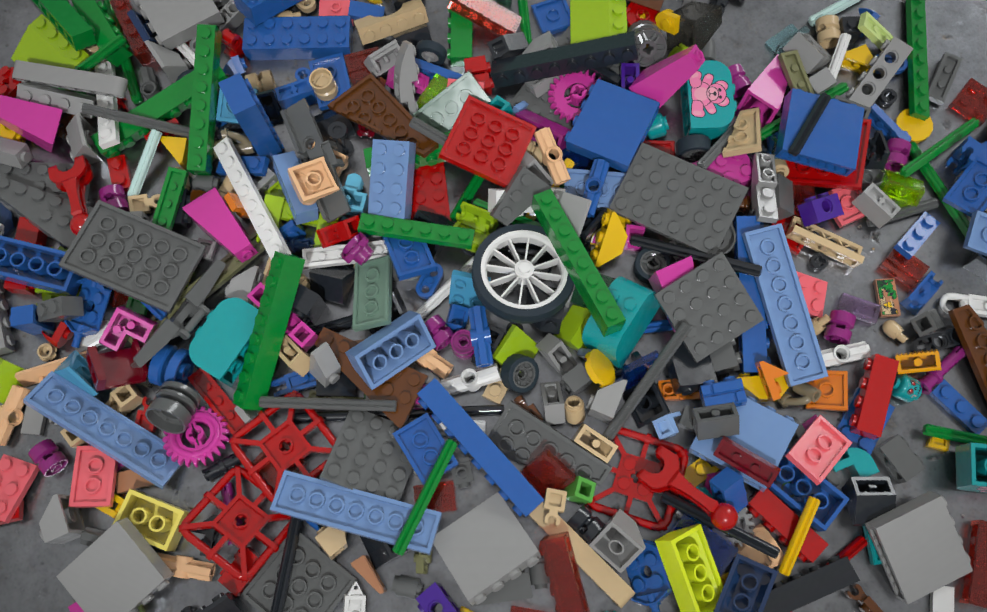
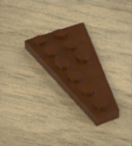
M371 73L328 104L330 110L388 140L416 143L415 154L423 158L439 147L437 142L409 126V122L413 117Z
M968 304L950 310L948 313L987 402V330L984 327V322Z
M323 327L315 345L319 347L324 342H327L341 366V371L369 399L395 400L397 402L395 412H382L399 429L404 427L418 399L417 393L423 389L428 376L407 366L371 390L354 370L345 353L359 343Z

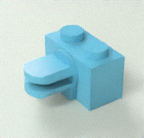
M356 173L349 174L343 186L351 209L345 215H358L360 218L362 213H368L369 197L367 193H362L364 183L362 177Z

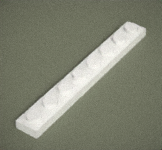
M225 137L213 149L270 259L273 258L275 251L291 254L232 140Z

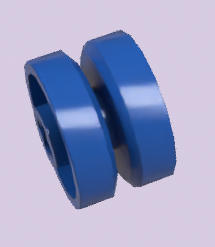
M167 343L151 359L148 369L149 382L157 386H161L165 381H175L187 385L189 382L187 378L193 374L195 367L190 358L189 350L179 349L177 346Z

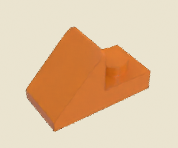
M756 362L755 366L768 400L775 401L780 399L781 387L774 379L789 373L767 362Z

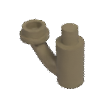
M227 127L221 130L222 139L228 137L241 142L234 144L240 156L255 153L253 145L246 136L229 131Z
M808 383L791 386L795 393L803 397L792 398L790 394L784 393L778 399V403L781 407L786 408L789 405H805L811 401L816 402L821 396V390Z

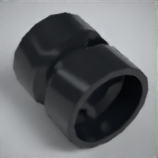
M585 504L567 522L574 531H579V536L587 544L605 526V523L597 516H592V511Z

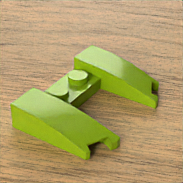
M265 195L264 202L278 229L280 228L281 220H294L284 197ZM318 212V220L303 223V225L317 227L316 230L339 222L340 217L327 223L322 218L321 213ZM315 233L314 248L322 247L317 233ZM257 234V237H256V242H257V243L260 242V238H259L258 234Z

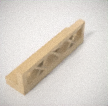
M797 216L792 217L785 235L787 238L852 268L863 263L865 257L860 255L863 249L862 246L814 224L804 227L801 218ZM798 223V224L802 225L803 228H801V227H799V226H797V225H795V224ZM847 247H850V248H852V249H854V250H856V251H855V252H854V251H851V250L847 249Z

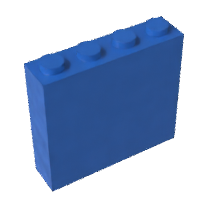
M597 79L595 85L592 84L589 89L588 99L582 102L579 116L576 115L573 120L572 130L568 131L565 136L566 149L592 160H606L610 163V167L627 173L659 112L660 102Z
M792 88L784 98L775 157L847 177L856 170L865 108L859 107L856 104L841 102L838 99H831L800 154L793 156L789 154L788 150L820 94H812L802 89Z

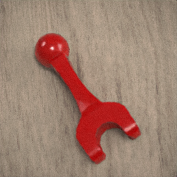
M84 155L75 157L74 165L68 171L62 172L57 168V165L48 168L50 180L56 184L59 190L68 194L71 215L73 216L70 221V229L75 235L78 234L89 216L85 201L86 186L93 178V171Z
M658 446L655 450L657 459L664 465L663 470L653 474L645 469H641L636 474L638 481L653 493H662L670 490L687 498L710 516L712 524L720 530H730L737 524L738 513L736 509L728 503H718V501L694 487L681 474L677 455L663 446Z

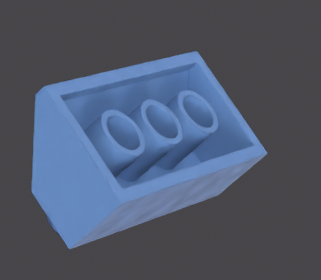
M409 310L392 321L391 324L386 325L345 353L354 370L368 387L373 390L434 349L436 345L420 313Z

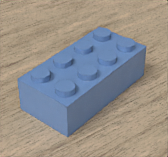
M373 139L368 214L411 219L416 143Z

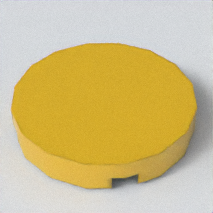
M909 109L902 111L894 121L903 131H907L911 136L910 143H920L926 140L933 131L931 117L925 121L909 116Z
M598 349L587 352L585 358H587L585 369L591 380L595 384L599 383L601 388L615 382V370L611 361Z

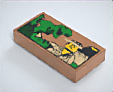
M875 279L873 285L879 318L899 317L901 312L895 279Z

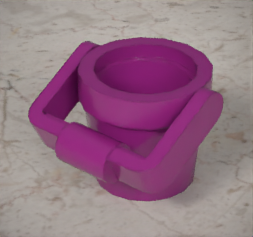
M361 231L348 242L340 255L347 263L354 260L362 266L373 255L374 251L367 244L369 240Z

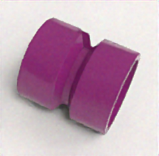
M738 63L728 67L732 76V84H735L734 98L743 96L752 85L748 76H744L746 73L742 65Z
M891 138L886 142L890 155L884 170L900 173V168L908 162L907 157L910 154L912 144L905 139Z
M112 184L104 186L99 190L101 201L130 212L123 186Z
M832 310L829 316L831 321L828 322L830 325L826 326L824 339L835 344L848 345L852 336V331L850 330L854 329L857 318L854 314L847 311Z
M439 314L425 322L436 345V351L442 350L451 343L454 332L450 327H445L446 322Z
M468 330L456 331L451 338L452 351L461 360L471 359L474 354V347H472L470 331Z
M52 439L39 442L28 453L35 464H39L38 469L45 477L57 474L68 464V459L61 451H58L59 448Z

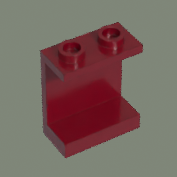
M133 339L131 348L98 354L96 346L87 347L86 361L96 391L146 382L149 363H145L141 368H132L130 366L134 362L133 357L142 348V346H139L137 339Z

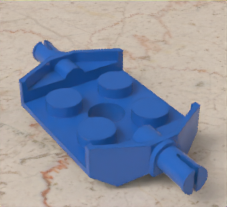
M86 278L76 282L82 284L79 297L83 298L84 316L71 319V321L64 320L71 332L74 333L71 346L75 348H80L82 337L86 338V336L95 335L99 332L112 289Z
M643 540L646 546L645 550L626 568L631 587L635 592L631 601L649 606L652 612H660L659 605H661V601L671 593L672 589L656 543ZM645 566H649L652 571L650 577L644 572Z

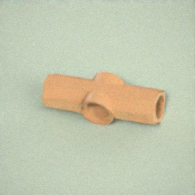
M545 127L535 132L534 136L542 153V162L547 166L554 185H561L569 181L571 178L562 159V150L557 146L550 127ZM549 153L553 154L556 160L551 159Z
M434 349L415 361L418 365L425 369L428 368L442 379L447 378L454 367L450 362L439 356Z
M12 385L5 403L0 406L1 446H7L14 427L23 420V399L31 391L27 388Z
M157 553L172 571L173 577L212 581L215 576L216 563L195 560L194 557Z

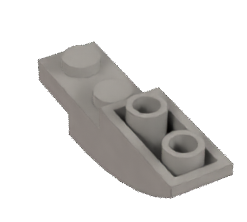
M405 40L402 42L396 58L394 95L395 99L403 103V107L412 115L418 111V104L414 99L415 86L412 82L418 81L419 67L415 62V46Z
M755 152L751 182L752 211H756L757 221L776 224L779 219L775 194L778 182L774 155Z

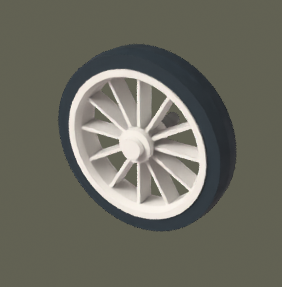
M514 224L502 227L483 240L473 259L471 273L474 290L478 299L492 314L509 322L529 324L550 318L564 307L574 289L572 279L544 229L540 226ZM513 243H527L524 260H520ZM529 244H534L542 249L530 262L527 260ZM508 245L516 263L498 250ZM545 251L554 258L534 266ZM494 255L509 267L489 265L488 263ZM558 265L560 275L538 271ZM487 271L510 275L489 282ZM538 279L560 283L554 291ZM514 280L501 296L492 288ZM531 283L550 297L540 302ZM518 284L517 287L520 289L518 304L505 300L506 296ZM525 285H527L535 304L520 305L522 290L525 288Z

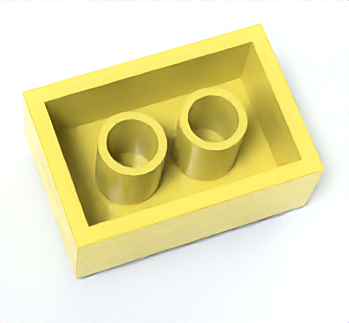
M129 489L113 524L118 520L128 517L150 545L165 551H175L182 537L181 533L178 532V526L181 525V522L190 511L141 491Z

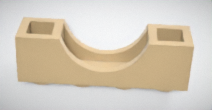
M411 0L403 3L402 7L391 15L383 17L369 15L355 20L354 24L362 44L366 45L429 22L422 1Z
M134 384L121 386L110 393V398L106 405L126 416L142 403L144 396ZM66 429L60 431L70 447L76 449L77 446L88 445L87 442Z
M323 526L316 533L315 539L331 560L348 547L346 541L347 532Z

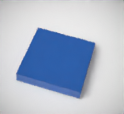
M546 0L531 5V11L541 34L550 31L553 35L565 31L570 26V9L566 0Z

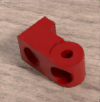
M229 28L222 31L221 43L226 47L224 50L225 56L231 59V57L239 55L242 58L245 55L242 50L243 39L240 35L234 34Z

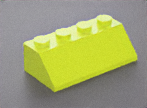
M701 524L671 531L656 539L655 543L680 612H714L724 586Z

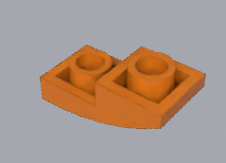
M228 192L224 196L228 208L232 212H236L240 218L250 219L238 195Z
M670 380L658 381L659 390L665 401L701 400L699 392H693L690 395L674 394Z

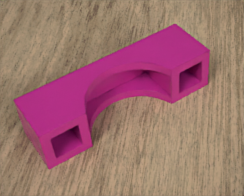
M261 282L247 295L258 307H260V299L265 289ZM291 311L285 333L307 352L315 344L318 335Z

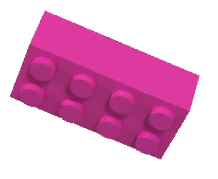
M721 152L706 169L745 187L751 186L753 165L747 154L723 158Z

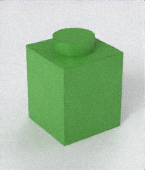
M581 476L568 478L564 491H567L566 500L578 505L592 503L596 483Z

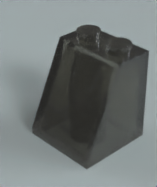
M692 1L673 11L672 13L680 15L679 33L673 35L667 32V50L672 51L674 47H680L679 44L682 43L687 47L696 44L699 50L702 51L722 24V6Z

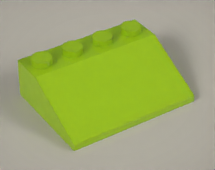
M570 0V44L627 33L626 0Z
M41 14L28 25L11 59L14 62L15 60L74 69L90 56L83 49L76 51L53 24Z

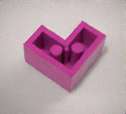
M120 306L116 308L98 343L115 351L123 349L129 336L146 343L153 335L159 323L131 309Z

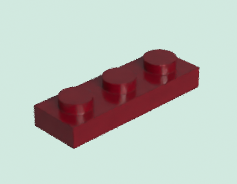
M723 436L713 454L768 488L771 487L781 470L779 467L726 436Z

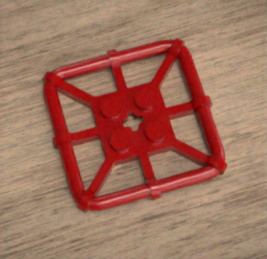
M293 390L292 392L284 395L283 397L304 396L301 393H299V391ZM267 408L264 411L258 412V416L240 428L232 438H229V444H231L234 454L248 471L247 475L249 478H253L270 502H273L284 470L288 471L296 465L303 475L317 478L323 471L327 460L310 473L301 463V460L311 452L330 454L332 448L311 446L304 437L316 427L319 428L332 447L337 439L324 423L325 419L319 416L314 409H304L313 422L301 431L294 423L296 409L289 408L287 420L275 428L268 417L280 408ZM263 421L271 431L260 441L241 439ZM283 442H286L287 444L289 442L291 443V445L289 446L290 449L288 451L281 450L283 448ZM239 445L260 447L267 457L254 466ZM269 463H272L278 471L274 493L259 474V471Z
M622 427L617 434L644 442L641 455L638 457L626 453L616 435L613 441L619 446L618 450L621 454V460L618 468L613 467L610 471L616 474L613 486L593 496L592 503L585 505L594 511L613 516L618 511L617 509L596 502L614 492L628 496L624 512L637 525L654 531L665 532L672 521L675 508L667 505L664 519L662 520L652 501L653 492L639 481L634 483L631 474H635L641 469L655 474L659 473L660 469L664 467L662 462L657 463L645 459L648 446L652 444L677 452L676 455L680 459V472L685 476L689 451L678 444L659 440V438L653 437L650 433L646 435ZM669 490L671 494L679 497V494ZM633 498L648 504L657 523L629 514Z
M235 465V468L230 469L209 492L206 491L203 494L202 500L188 513L181 522V525L178 526V532L204 553L206 559L214 561L232 577L242 580V582H247V579L253 577L269 557L279 550L280 544L287 536L289 522L273 541L260 531L268 522L290 520L291 517L280 513L268 515L258 506L266 499L263 492L253 503L242 495L241 475L257 488L259 487L253 478H249L247 475L248 471L244 467ZM235 476L237 495L228 505H225L215 496ZM269 485L270 489L274 493V487L272 485ZM209 503L214 504L221 510V513L213 521L191 523ZM243 517L246 518V519H245V525H244V526H243V525H240V526H237V525H236V524H237V521H236L237 518H239V519H242ZM214 528L223 537L213 548H210L190 531ZM256 537L267 548L247 570L245 548ZM228 540L240 549L241 571L218 554Z

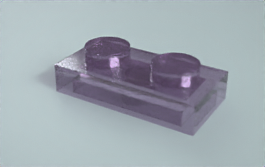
M845 293L841 294L837 310L850 312L856 316L857 320L873 325L877 323L881 308L879 304Z

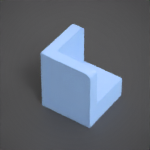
M680 411L667 414L652 421L659 440L673 437L679 433L674 418L681 415Z

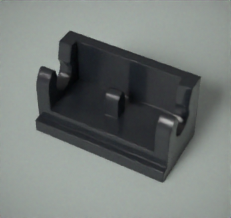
M876 130L874 137L869 139L865 169L884 170L890 151L882 130Z

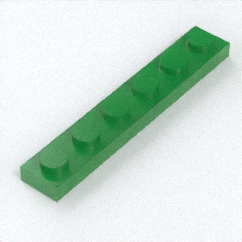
M366 213L361 214L357 228L358 233L361 231L363 234L472 250L475 236L474 229Z

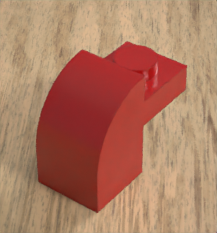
M356 215L316 230L322 248L351 239L359 234L357 230L360 221L359 216Z

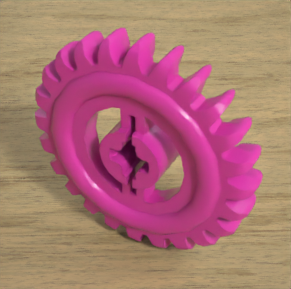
M589 70L585 74L580 71L578 73L565 74V76L560 75L558 76L559 80L553 79L554 84H550L551 90L548 91L550 96L548 102L553 103L550 105V108L556 109L554 114H560V120L566 118V123H569L570 120L573 122L576 115L579 116L580 108H573L569 104L581 106L585 98L589 97V89L597 81L594 80L595 72L589 76ZM572 87L570 90V96L564 98V94L567 91V89Z
M202 406L200 410L197 408L195 414L191 417L188 425L189 428L185 433L187 440L193 448L183 445L182 434L164 431L163 433L166 436L163 437L162 441L165 443L163 448L167 450L166 455L171 457L173 462L178 460L180 466L185 461L187 468H190L191 462L198 468L199 461H202L206 466V458L214 462L213 454L221 456L218 448L226 449L222 442H229L228 437L225 436L230 435V431L226 429L228 423L222 422L223 417H218V413H214L211 408L208 410L205 406ZM196 423L205 424L210 428L209 439L203 428Z

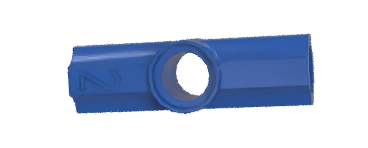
M594 159L589 178L585 183L583 198L592 201L587 214L588 218L595 216L610 167V163L603 159ZM591 186L599 187L596 191L590 190Z
M473 306L468 308L471 325L470 337L472 347H474L476 367H489L493 365V355L490 345L492 344L490 327L487 324L485 306Z

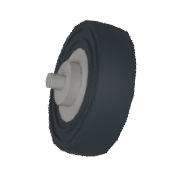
M421 40L416 45V57L434 65H441L445 62L447 50L440 43L431 40Z

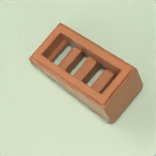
M363 555L350 563L379 594L387 592L368 555Z

